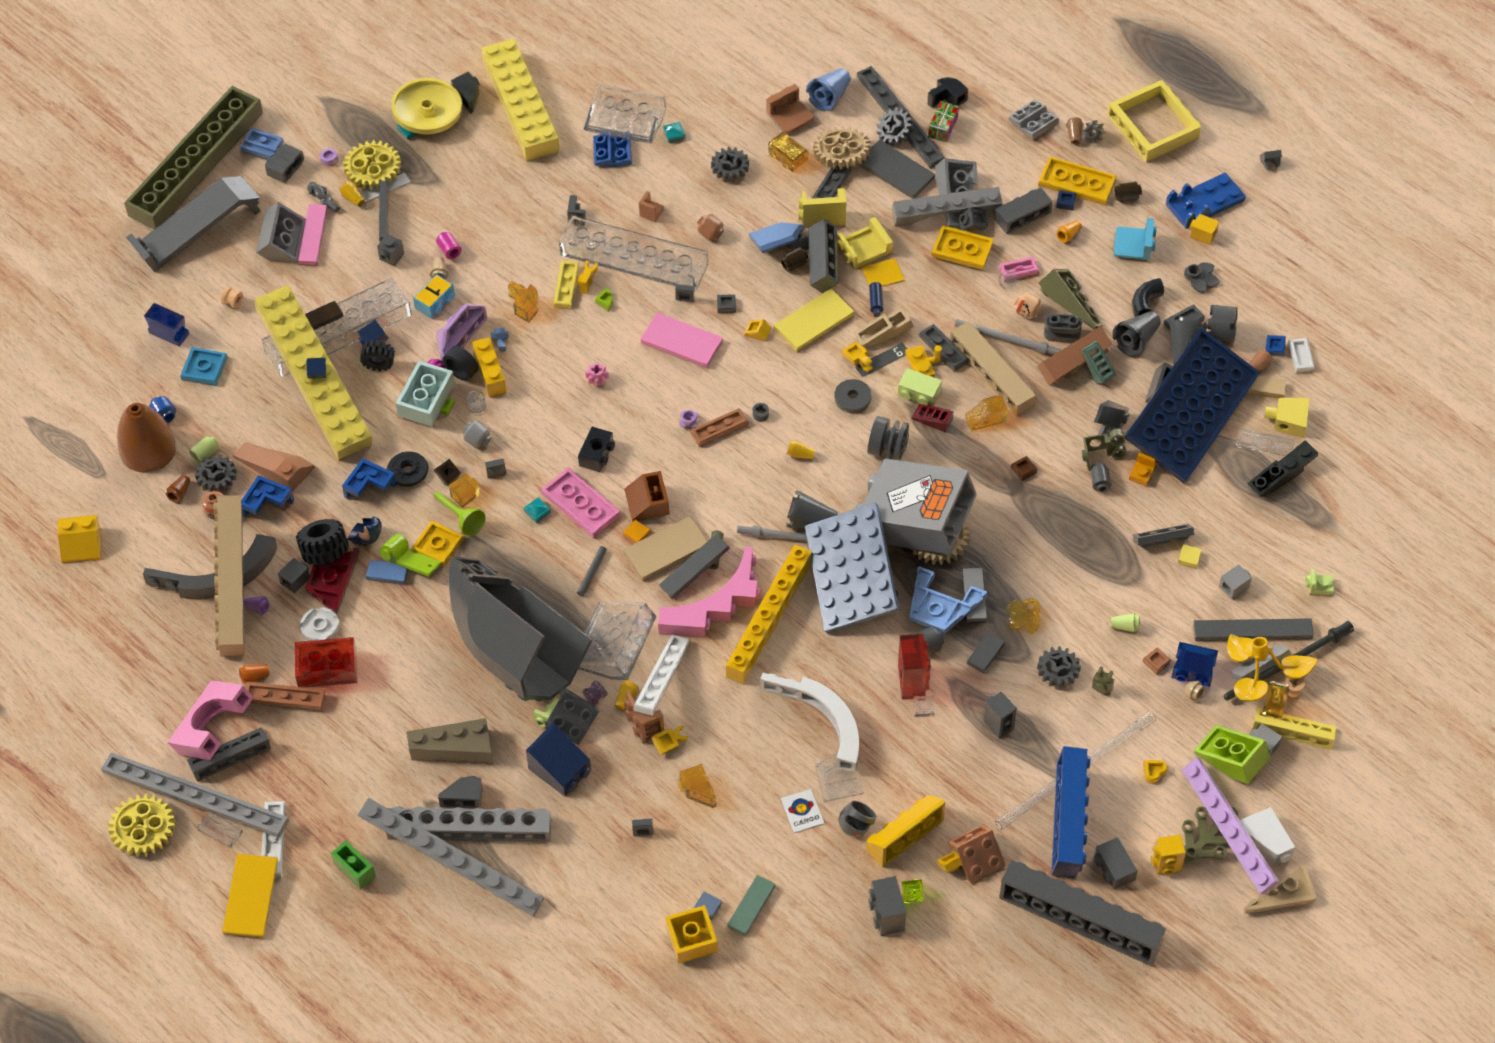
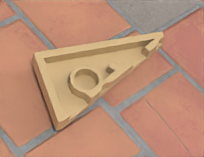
M1301 864L1293 873L1287 874L1282 881H1279L1265 895L1250 901L1243 909L1244 914L1315 902L1316 896L1306 864Z

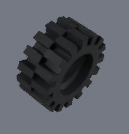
M370 340V343L367 341L362 345L360 363L366 366L367 369L372 368V371H375V369L387 371V369L393 366L394 347H391V344L386 345L385 341L380 343V340H376V342Z

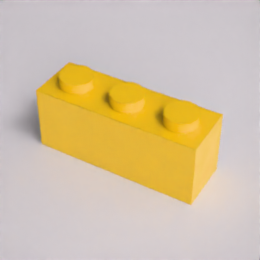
M490 337L473 341V354L479 365V371L488 397L507 393L505 379Z

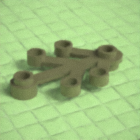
M1202 806L1198 807L1195 812L1199 830V840L1195 844L1192 834L1195 823L1192 820H1185L1182 825L1186 844L1184 846L1186 852L1184 862L1187 864L1197 863L1200 858L1222 860L1227 853L1226 848L1221 846L1229 845L1224 836H1215L1220 831L1216 823L1207 831L1206 818L1208 811ZM1231 806L1232 809H1233V811L1235 812V814H1236L1237 817H1238V811H1237V809L1234 808L1233 806ZM1201 811V812H1203L1205 815L1201 816V815L1198 814V812ZM1185 825H1190L1192 828L1187 829ZM1205 845H1220L1215 850L1202 849ZM1188 851L1193 852L1194 855H1189ZM1217 851H1222L1224 854L1219 855Z

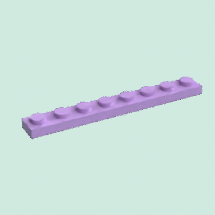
M1196 757L1182 771L1259 893L1265 895L1279 881L1201 759Z

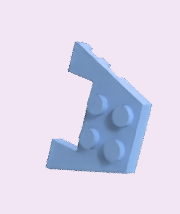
M918 567L909 615L911 622L927 628L934 627L940 630L941 633L946 634L987 598V591L973 586L970 587L963 601L928 589L935 577V572Z

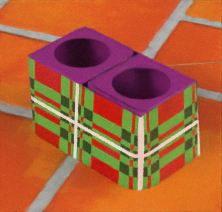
M940 101L929 125V138L944 142L948 141L958 119L959 106Z

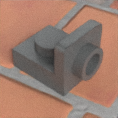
M570 195L567 210L568 223L586 224V211L580 210V203H577V195Z
M969 208L958 214L960 230L965 231L969 228L984 230L988 228L985 210Z

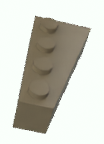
M486 718L406 731L411 760L436 762L438 760H448V762L468 761V763L476 764L477 762L493 764Z

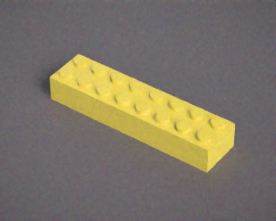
M515 39L482 47L483 63L525 160L530 161L560 152L558 136Z

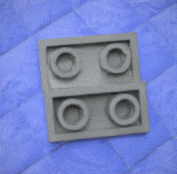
M1037 100L1029 102L1008 116L1015 127L1032 140L1059 124V117L1049 113L1046 105Z

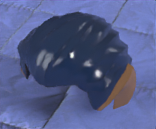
M375 516L363 518V523H357L347 537V540L358 546H367L376 542L381 533L382 523Z

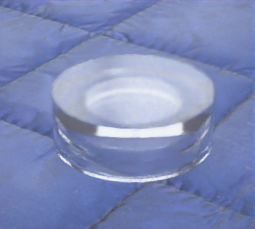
M1005 271L999 276V284L1002 288L1012 289L1017 285L1018 277L1014 272Z

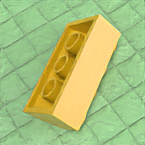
M931 795L918 799L912 808L902 811L893 822L889 821L879 833H873L867 839L866 851L883 868L944 821L946 802L941 798Z

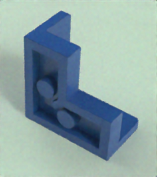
M362 458L342 485L344 497L346 499H349L351 495L360 497L368 484L384 491L389 486L395 488L397 485L395 473Z
M258 475L241 500L242 516L246 517L249 512L257 515L265 501L281 507L286 502L293 503L292 489Z

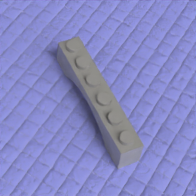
M992 187L894 201L892 205L894 225L913 224L929 217L963 212L969 208L985 210L986 213L995 212L996 208L1002 206L1000 188Z

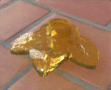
M1028 598L1024 601L1016 600L1006 607V610L1012 614L1009 619L1011 629L1020 628L1025 625L1029 633L1033 634L1040 626L1041 619L1039 613L1041 605L1038 600L1034 598ZM1029 605H1034L1032 610L1027 609Z

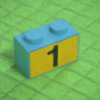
M436 274L413 297L415 309L432 319L441 312L448 302L453 300L455 296L453 284Z

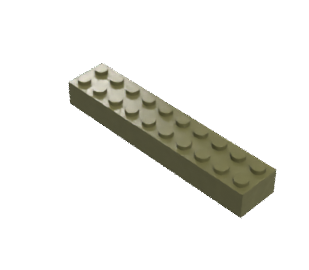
M231 86L124 202L128 216L152 229H156L165 222L263 114L260 99Z

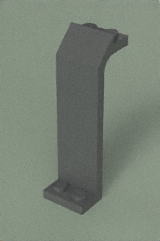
M242 176L223 177L143 239L140 237L136 239L132 233L126 238L153 272H155L237 207L247 205L257 215L261 212L257 206L260 197Z

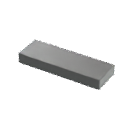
M982 568L963 569L964 595L967 594L971 586L984 590ZM985 600L966 615L967 622H983L987 620Z
M1279 644L1272 648L1279 662L1283 658L1291 656L1290 650ZM1270 654L1266 660L1259 661V674L1276 665ZM1255 658L1231 671L1232 677L1237 680L1254 678Z

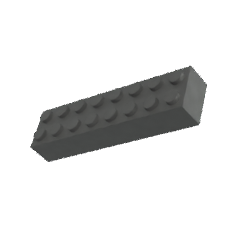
M1012 860L1001 880L999 899L1151 967L1153 966L1162 947L1166 928L1160 923L1148 921L1138 913H1130L1117 904L1112 905L1099 896L1085 893L1079 887L1069 886L1063 880L1051 878L1043 871L1033 870L1022 862Z

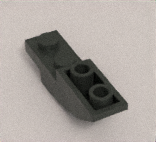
M1305 440L1280 461L1275 460L1250 480L1247 485L1259 497L1265 496L1304 471V467L1318 457V452Z

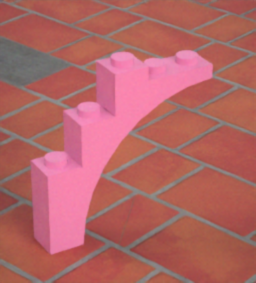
M745 547L742 561L736 573L716 593L693 604L678 607H660L658 620L659 634L706 637V630H710L711 621L731 622V615H735L736 606L756 607V600H760L761 588H757V580H754L755 571H752V566L756 567V555H753V547Z

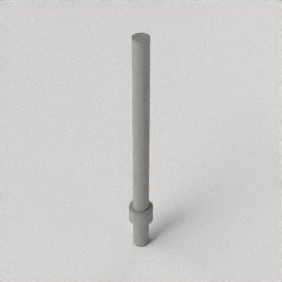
M957 319L955 326L959 327L966 322ZM972 324L978 328L980 334L1032 348L1042 354L1049 353L1054 355L1062 350L1049 346L1048 343H1038Z
M739 525L737 527V533L752 535V537L760 538V536L808 542L806 534L762 529L761 526L754 525L753 527Z

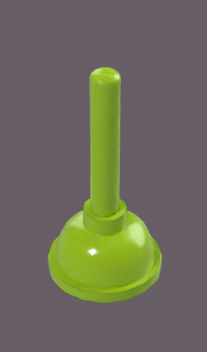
M440 492L434 493L433 497L457 515L462 534L471 537L482 529L486 520L485 512L477 508L461 509Z

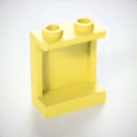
M845 188L838 189L837 197L806 199V193L803 191L802 198H798L799 209H802L798 210V216L805 227H810L824 218L834 225H846Z
M876 217L869 219L868 227L847 236H843L841 232L837 233V248L844 253L847 263H851L854 269L893 252V241Z

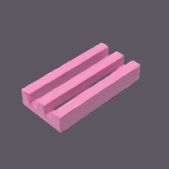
M1034 257L999 264V271H1001L1004 282L1039 274Z

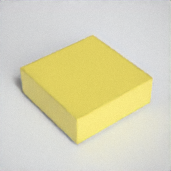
M1183 544L1178 564L1197 568L1202 549Z

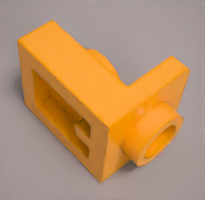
M1139 453L1129 480L1147 486L1155 470L1156 460L1146 454Z

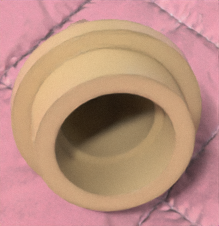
M1193 681L1186 684L1185 694L1190 700L1199 701L1204 696L1205 687L1202 686L1201 682Z

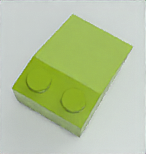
M1217 724L1194 750L1197 756L1231 779L1246 784L1250 783L1271 758L1265 740Z

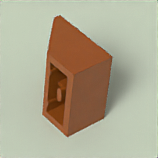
M661 471L642 474L624 489L632 522L634 520L639 521L670 514L669 500Z

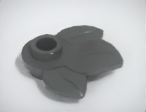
M1211 263L1191 264L1184 272L1185 278L1199 292H1205L1206 287H1214L1220 282L1211 273L1215 267Z

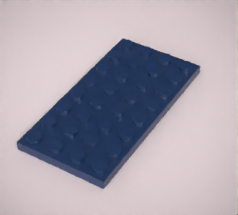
M1201 327L1124 437L1144 454L1154 458L1157 464L1184 484L1260 372Z

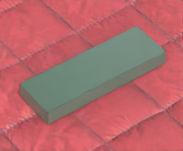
M757 875L728 922L727 928L746 936L774 890L775 883Z

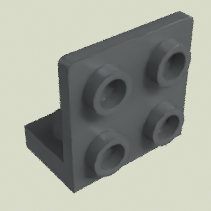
M563 687L559 693L561 698L546 720L545 726L549 727L554 723L572 742L579 744L600 711L597 706Z

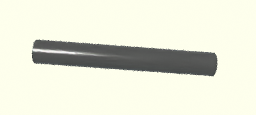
M600 546L577 591L579 596L583 597L607 551L604 546Z

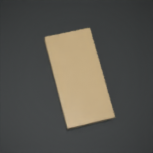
M689 516L623 549V553L641 580L644 581L691 557L708 541Z

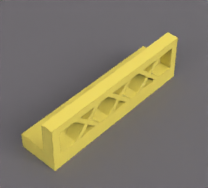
M1257 708L1252 730L1254 728L1258 729L1263 723L1284 739L1330 750L1336 735V726Z

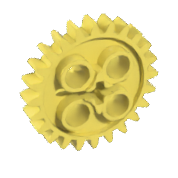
M375 140L372 141V144L366 141L365 145L359 143V148L353 146V152L348 151V156H345V162H343L344 173L351 183H356V187L362 185L363 189L369 186L370 190H372L373 186H376L379 189L380 181L387 180L388 183H392V178L397 179V174H400L401 159L398 151H394V146L389 147L388 143L382 145V141L378 144H375Z
M138 794L136 795V800L128 797L129 803L126 804L122 801V808L115 807L117 814H111L112 820L108 821L111 827L108 829L111 835L110 838L116 848L120 847L122 853L127 850L129 856L133 852L136 853L137 857L140 856L141 852L148 856V851L150 850L155 854L156 847L163 849L162 843L168 844L167 837H173L171 830L176 829L173 811L169 809L168 803H164L162 798L157 800L155 795L150 799L147 794L144 795L143 799H140Z

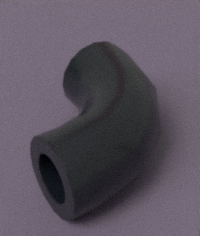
M1161 278L1144 282L1136 289L1132 298L1134 317L1152 311L1150 301L1155 297L1164 295V286Z

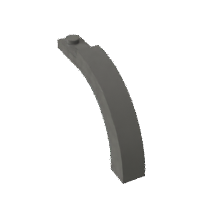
M256 534L251 547L243 555V586L261 574L274 557L278 548L275 537ZM145 568L143 572L147 585L163 587L171 591L178 590L180 598L207 599L218 595L215 594V573L189 576Z

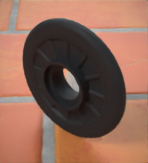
M406 451L395 455L389 461L387 470L395 473L397 485L409 487L425 479L428 473V463L421 454ZM405 466L413 468L410 472L403 471Z

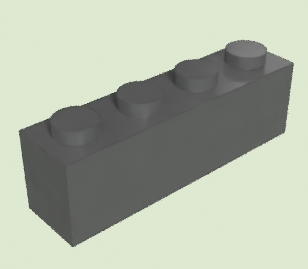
M825 218L809 227L810 286L821 293L838 284L837 226Z

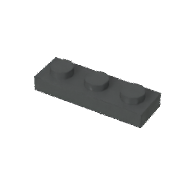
M1189 524L1136 533L1133 534V541L1140 547H1149L1155 542L1163 544L1176 538L1178 540H1185L1189 536L1194 535V527Z

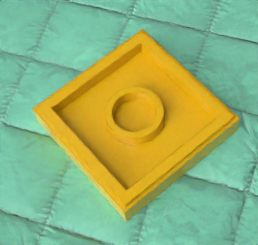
M431 520L411 550L441 561L440 566L444 568L464 541V535Z

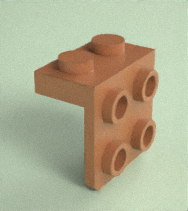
M796 84L786 87L766 99V113L786 134L814 120L813 114L799 100V87Z

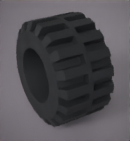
M323 519L304 526L296 535L302 559L307 564L322 565L339 559L348 551L349 543L343 525L335 519Z

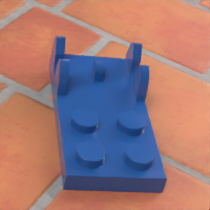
M1224 172L1193 188L1189 183H1186L1180 194L1173 189L1167 196L1166 206L1184 228L1187 229L1190 227L1192 220H1196L1199 214L1210 218L1245 201L1246 196L1228 174Z

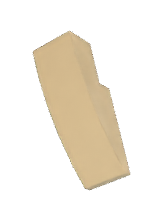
M903 307L888 316L885 313L855 331L854 335L861 346L868 347L892 339L913 328L914 325Z

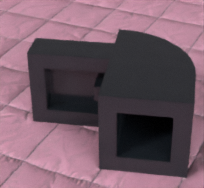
M945 77L938 79L937 87L928 92L927 104L933 108L940 101L946 100L949 104L959 106L968 100V88L955 78Z

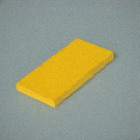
M1049 156L1038 186L1057 192L1059 190L1076 193L1078 198L1106 205L1117 180V175Z
M248 854L236 855L222 929L223 934L264 938L278 865L277 857Z

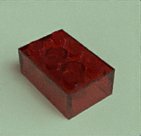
M924 634L899 635L898 672L902 700L925 698L926 690H929L931 663L927 654L929 653L928 641H924Z
M354 637L294 642L295 678L298 687L358 683L357 648Z

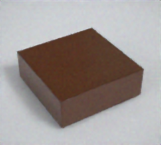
M1027 456L1011 464V469L1021 481L1036 474L1038 470Z

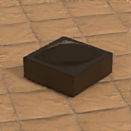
M450 458L434 469V472L444 485H447L461 474Z

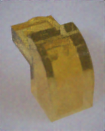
M511 281L508 284L509 297L516 300L513 303L514 314L529 323L539 311L538 292L533 285L526 289L523 285Z

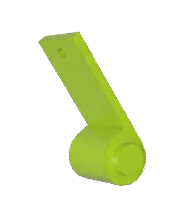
M398 533L394 534L380 548V554L384 560L428 577L441 565L439 560L410 550L407 539Z

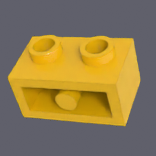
M1181 834L1157 838L1155 846L1152 847L1153 855L1150 856L1152 868H1156L1157 875H1171L1182 871L1186 852Z

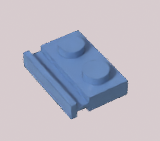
M251 128L243 140L244 143L240 145V149L243 152L270 159L284 141L283 137Z

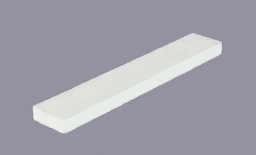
M671 635L634 704V711L653 716L690 645V639Z

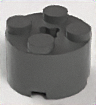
M1211 305V319H1208L1207 325L1208 333L1221 343H1234L1238 308L1234 306Z

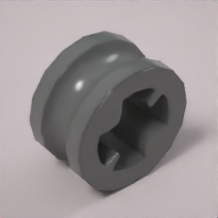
M757 403L753 406V418L759 422L766 421L769 417L768 405Z

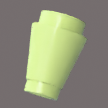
M1131 613L1112 617L1111 627L1112 629L1134 633L1135 631H1140V615Z

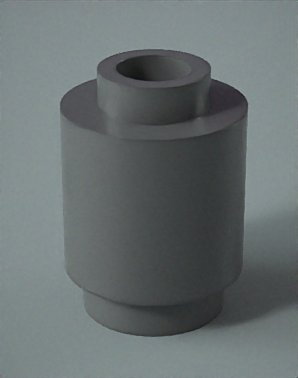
M1104 463L1092 465L1090 476L1093 489L1098 492L1107 491L1112 486L1108 467Z

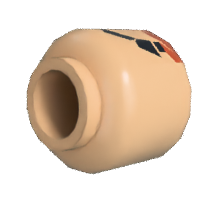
M1029 292L1024 293L1023 296L1019 295L1014 303L1017 306L1016 312L1028 319L1037 317L1043 306L1041 299Z

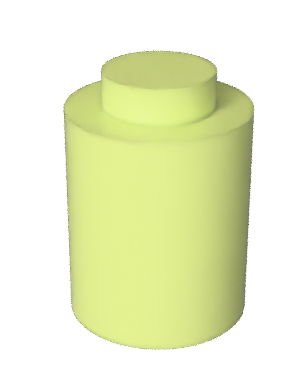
M206 436L192 447L189 453L197 463L199 461L204 463L205 457L209 459L219 451V443L214 437Z

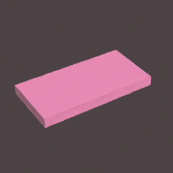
M656 313L641 338L642 344L705 368L709 366L723 342V337L660 313Z
M569 467L541 489L542 495L592 538H595L621 516V512Z

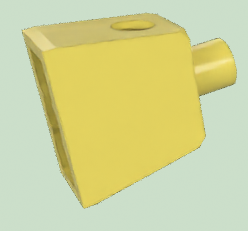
M1279 398L1277 408H1265L1264 418L1275 419L1274 429L1276 431L1304 438L1307 427L1309 398Z

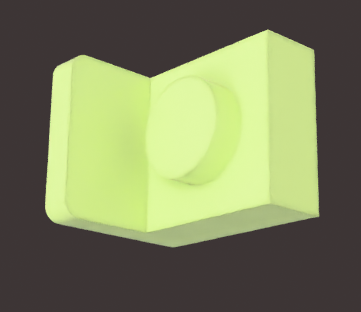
M1311 569L1309 576H1306L1305 585L1309 587V595L1333 596V575L1315 574V569Z
M555 698L552 704L549 703L545 713L535 709L533 712L534 721L539 726L547 727L545 722L559 699Z

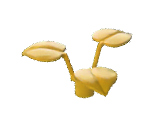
M1230 634L1227 642V652L1233 661L1245 662L1249 658H1255L1254 680L1243 678L1234 685L1235 695L1239 700L1245 702L1260 700L1267 694V682L1258 681L1259 661L1266 660L1269 654L1279 669H1284V675L1292 679L1306 677L1318 662L1313 657L1293 655L1283 658L1281 664L1274 655L1272 648H1268L1267 639L1263 637L1250 639Z

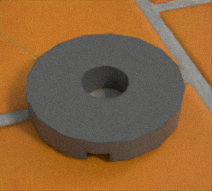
M856 379L845 380L836 387L834 392L835 403L838 408L844 409L848 413H859L865 410L871 402V389L863 381ZM850 394H855L858 397L855 399H851L848 396Z

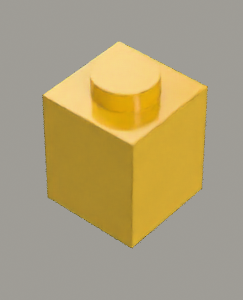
M1199 214L1197 219H1193L1190 224V238L1211 245L1218 232L1219 221Z

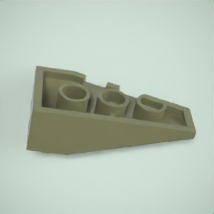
M1053 269L1038 282L1045 296H1048L1073 315L1079 316L1083 322L1093 329L1100 326L1103 327L1095 310L1087 305L1089 299L1080 292L1082 287L1069 269Z

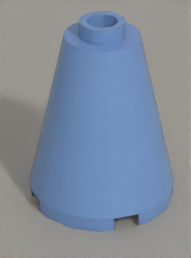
M840 68L811 80L806 87V93H809L810 96L808 98L809 101L821 111L831 110L835 107L851 82V76L847 70Z

